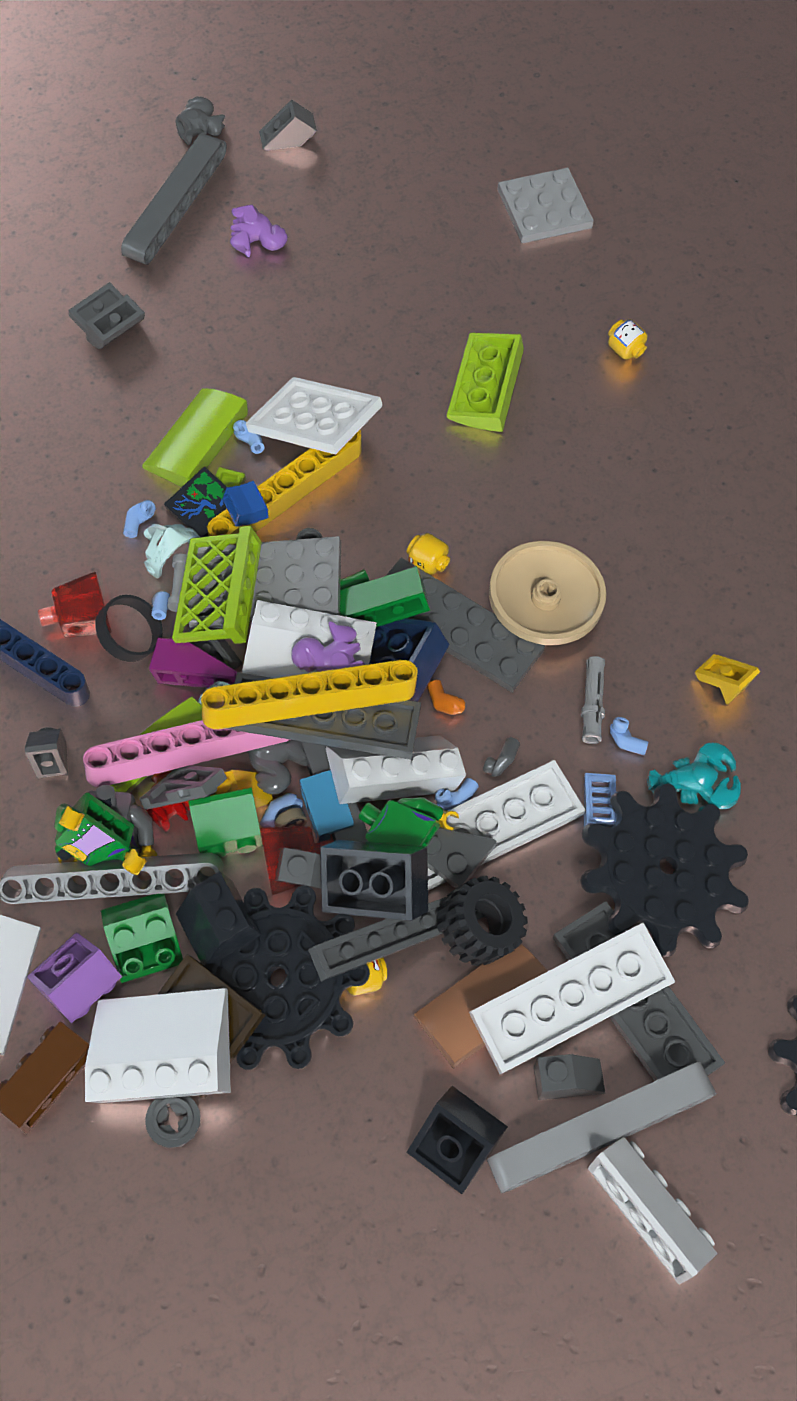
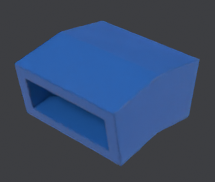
M254 481L226 488L222 500L236 527L253 524L268 518L267 506Z

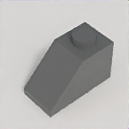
M291 100L259 133L263 149L269 151L301 147L314 135L317 129L313 113Z
M47 727L37 732H30L25 745V754L36 777L45 778L68 775L66 740L61 728Z
M281 848L275 881L321 889V854Z
M568 1054L538 1057L535 1062L534 1074L538 1100L605 1094L601 1062L598 1058Z

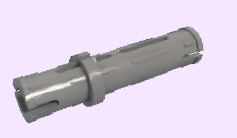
M598 656L586 659L585 704L581 709V717L584 723L582 741L588 744L601 742L602 719L605 717V709L603 708L605 660Z

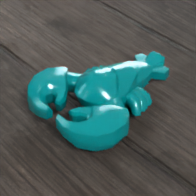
M706 743L699 749L694 762L691 764L688 757L673 761L676 769L666 772L664 775H660L654 769L649 772V777L647 778L648 789L652 790L653 795L657 786L671 784L677 792H681L680 801L682 803L698 804L697 793H699L708 804H713L719 809H729L737 803L741 795V783L738 776H733L732 788H727V783L730 781L729 777L724 778L715 790L712 788L718 777L716 770L727 771V767L721 761L728 765L731 772L736 770V761L732 752L726 746L719 743Z

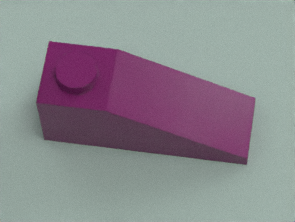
M172 637L169 639H157L149 670L158 684L209 688L217 681H223L232 685L237 675L235 670L190 642L175 643Z

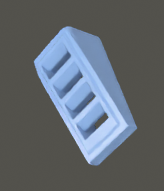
M585 773L584 808L586 811L584 814V827L592 823L604 827L615 825L616 814L610 805V798L616 792V775ZM592 782L608 783V787L592 786ZM592 793H606L608 797L592 796ZM593 803L608 804V807H595ZM593 813L608 814V817H593Z

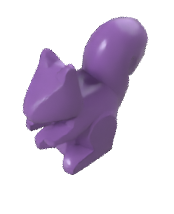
M246 205L232 209L233 216L237 217L233 220L234 225L231 226V230L234 231L231 233L232 237L230 239L233 248L244 253L246 257H250V243L260 240L262 246L271 251L279 250L285 246L288 236L284 228L277 224L272 225L270 220L265 215L259 213L256 207Z
M331 621L328 623L334 640L331 644L324 647L317 639L305 637L294 645L291 654L293 663L300 670L304 669L308 673L314 669L317 672L365 665L362 660L355 661L353 657L361 649L359 643L351 644L357 636L355 629L336 625Z

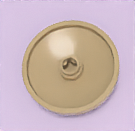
M534 541L511 549L498 561L490 580L489 599L498 620L514 635L536 644L561 645L582 638L595 627L605 606L606 587L597 566L579 550L558 542Z

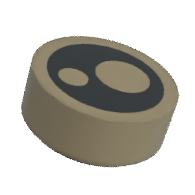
M290 808L282 812L276 818L274 824L280 835L287 836L301 830L306 825L307 818L301 808Z

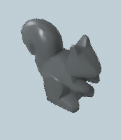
M197 96L190 99L185 106L186 109L176 118L178 134L187 145L192 143V137L200 133L218 136L225 127L222 123L225 115L211 116L214 111L213 103L204 97Z
M289 740L246 751L249 754L253 768L259 772L255 776L258 781L257 786L267 794H279L290 785L291 774L283 765L287 760L303 766L307 765L305 760L307 758L301 741Z

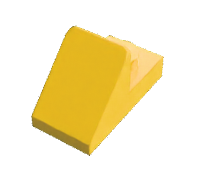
M713 654L695 673L699 681L719 687L725 703L728 705L753 681L760 671L758 667Z

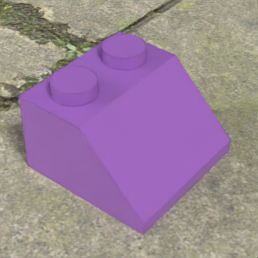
M77 932L27 976L30 982L71 1023L86 1015L91 1005L102 995L112 991L116 982L122 977L102 951Z

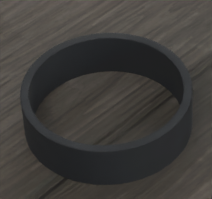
M120 595L109 601L99 611L95 622L96 634L103 648L115 658L127 662L140 661L152 653L157 639L163 636L161 620H156L152 617L153 607L147 601L134 595ZM127 605L136 609L145 617L152 633V642L148 651L132 652L115 642L106 624V614L110 606Z

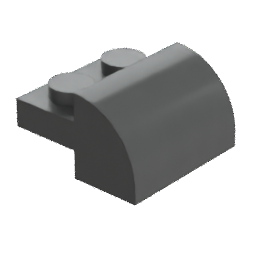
M109 282L69 309V316L86 333L87 341L94 347L101 349L142 321L145 312L128 295L123 296Z

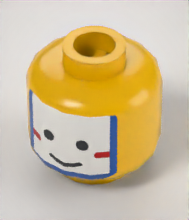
M631 319L619 320L608 332L609 346L622 359L638 358L647 349L645 345L647 333Z

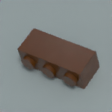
M61 1021L55 1027L51 1026L44 1032L40 1038L41 1044L32 1054L27 1053L17 1064V1071L9 1080H4L0 1083V1113L26 1135L86 1064L89 1044Z

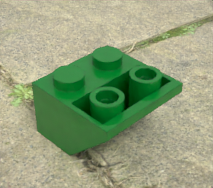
M152 894L101 910L103 928L116 969L122 976L120 978L121 983L178 966L182 962L183 956L165 894Z

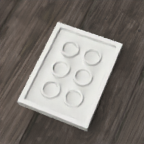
M293 377L246 422V426L250 433L336 455L382 407V402L378 396Z

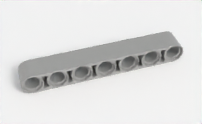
M214 853L141 857L147 860L141 870L149 873L151 879L147 881L139 879L137 875L124 869L122 866L123 862L120 860L102 861L92 866L85 865L81 861L19 865L9 868L1 878L0 899L9 904L190 892L193 887L211 877L202 874L200 871L202 867H211L217 873L219 871L223 872L224 865L222 859ZM170 869H178L184 876L173 878L168 871ZM112 873L118 877L119 881L115 883L109 882L105 879L104 874ZM72 876L83 877L87 884L79 885L75 883ZM40 878L50 879L54 886H44ZM8 880L17 881L22 889L12 888Z
M697 1062L507 1148L488 1158L487 1162L500 1192L505 1193L611 1145L622 1137L626 1138L712 1098L717 1093L701 1062Z

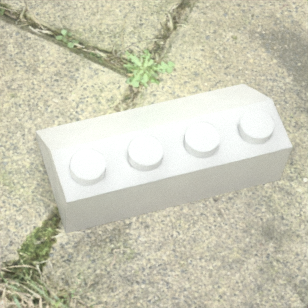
M441 735L415 738L412 760L326 746L325 748L339 804L436 794L438 790L443 788L454 792L466 777L458 747Z
M622 1137L601 1152L590 1164L588 1170L680 1285L694 1277L718 1254L713 1248L715 1243L703 1228L700 1227L698 1229L690 1220L691 1213L687 1206L678 1198L674 1200L665 1189L668 1185L662 1175L655 1169L651 1171L643 1161L645 1157L641 1149L633 1141L628 1142L625 1137Z

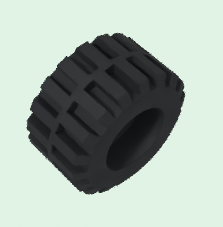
M480 876L477 879L475 877L451 891L447 898L442 900L440 906L443 909L438 911L437 918L441 920V923L437 925L438 931L444 934V937L441 938L444 945L448 943L451 947L449 952L453 956L459 954L460 961L464 963L471 961V965L479 966L482 963L487 965L515 951L514 949L518 948L523 942L521 938L525 937L527 932L523 926L528 923L527 916L523 915V911L526 909L523 903H519L517 898L520 896L516 891L512 893L509 890L510 885L508 883L500 884L499 878L496 877L488 879V876ZM475 909L485 916L489 925V933L478 923Z

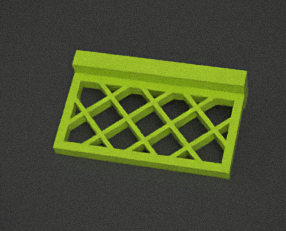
M251 526L240 527L239 533L190 539L172 636L175 643L232 639L235 644L246 643L262 544ZM229 544H236V549L227 557L221 552ZM210 546L212 549L199 560L197 558L198 548ZM219 555L223 560L210 570L206 565ZM228 566H231L232 574L222 582L217 576ZM203 568L208 574L194 584L192 582L193 576ZM214 579L219 585L206 596L201 590ZM226 591L228 599L217 607L213 601ZM199 593L203 599L190 610L188 608L189 601ZM210 604L215 610L201 621L197 615ZM222 616L224 618L223 629L210 630L208 627ZM192 619L199 623L191 632L183 633L184 627Z

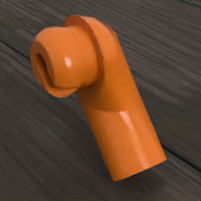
M433 680L428 683L427 688L433 706L437 711L450 715L463 713L466 705L462 698L445 693L440 680Z

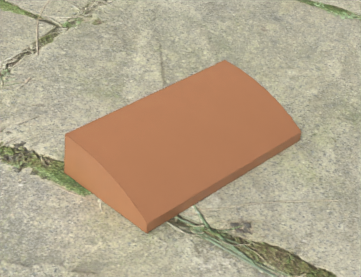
M523 944L514 949L515 951L490 964H482L413 1015L453 1069L485 1046L469 1012L548 972Z

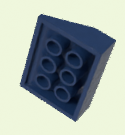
M405 618L376 627L369 664L396 660H407L415 664L418 670L414 696L409 701L418 702L450 644L435 622Z

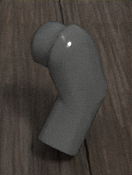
M512 737L507 738L498 759L488 757L483 771L492 774V777L500 776L514 761L520 747V742Z

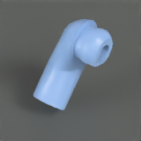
M245 420L236 421L233 429L237 439L249 444L254 454L263 452L264 444L261 435L248 432Z
M287 793L272 800L259 824L263 828L273 831L276 818L290 808L302 809V800L297 798V795L294 793Z

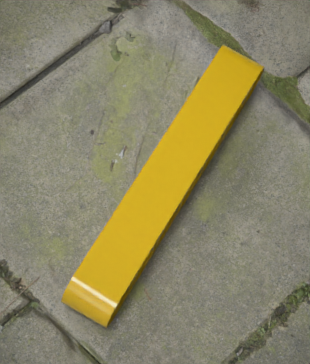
M361 430L336 455L310 448L257 486L264 502L267 503L268 518L243 526H251L256 533L357 459L362 451ZM225 509L208 523V535L239 533V528L242 526L236 527L228 510Z
M396 660L212 687L204 691L201 696L202 721L211 729H223L406 701L414 696L418 670L415 664L410 661Z

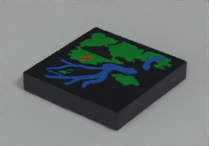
M203 467L168 499L164 506L184 526L193 529L200 537H209L208 523L227 509L222 500L227 487L206 467Z

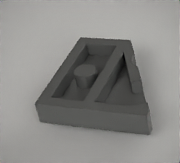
M186 766L174 769L139 799L144 809H152L208 797L217 791V787L227 778L222 768Z

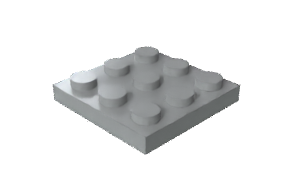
M569 168L498 182V192L521 243L593 228L594 220Z
M340 536L262 542L250 614L251 622L257 600L340 616Z

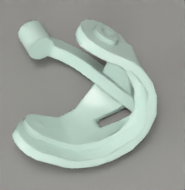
M182 524L151 525L144 531V536L150 540L145 552L147 560L144 562L147 571L158 579L162 576V568L166 560L175 550L186 542L190 543L191 538H200V536L193 529L186 528Z

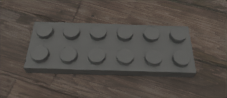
M400 558L387 575L416 566ZM418 568L425 586L430 611L406 619L435 622L450 644L446 650L447 653L513 693L543 653L545 645L532 643L514 635L502 625L494 613Z
M237 672L234 684L273 678ZM406 700L224 729L412 760L421 702Z
M605 901L553 935L554 941L568 960L616 937V935L611 933L607 925L608 919L614 911ZM669 986L609 1017L654 1081L697 1062H701L707 1076L725 1064L719 1053Z

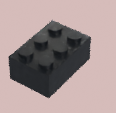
M337 840L322 846V912L413 921L427 913V847Z

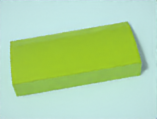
M469 334L447 412L448 419L473 428L503 432L524 351L521 334Z
M202 388L143 463V469L183 487L203 467L207 468L234 433V423L238 420H244L247 416V400L224 391Z

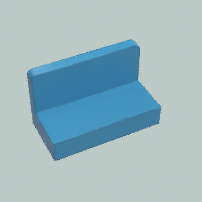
M331 770L299 780L300 792L319 846L331 843V834L350 828L354 825L348 804H339Z

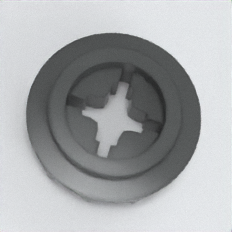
M190 1096L155 1099L146 1113L145 1124L147 1132L152 1140L166 1148L183 1147L184 1144L194 1139L201 1125L200 1110L196 1102ZM169 1107L177 1116H185L178 1122V1133L170 1125H162L169 1119Z

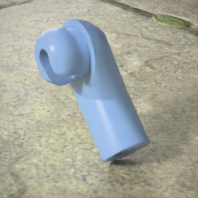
M144 500L129 508L123 531L126 537H137L139 525L154 515L156 506L152 501Z
M165 591L157 592L151 601L153 606L152 617L156 620L165 619L167 610H169L167 604L170 594Z
M615 718L613 724L610 725V734L617 746L623 750L645 755L648 741L632 737L628 729L629 721L626 718Z
M466 778L458 791L450 792L444 788L440 789L435 794L437 805L442 807L443 810H450L467 802L472 798L479 785L473 779Z

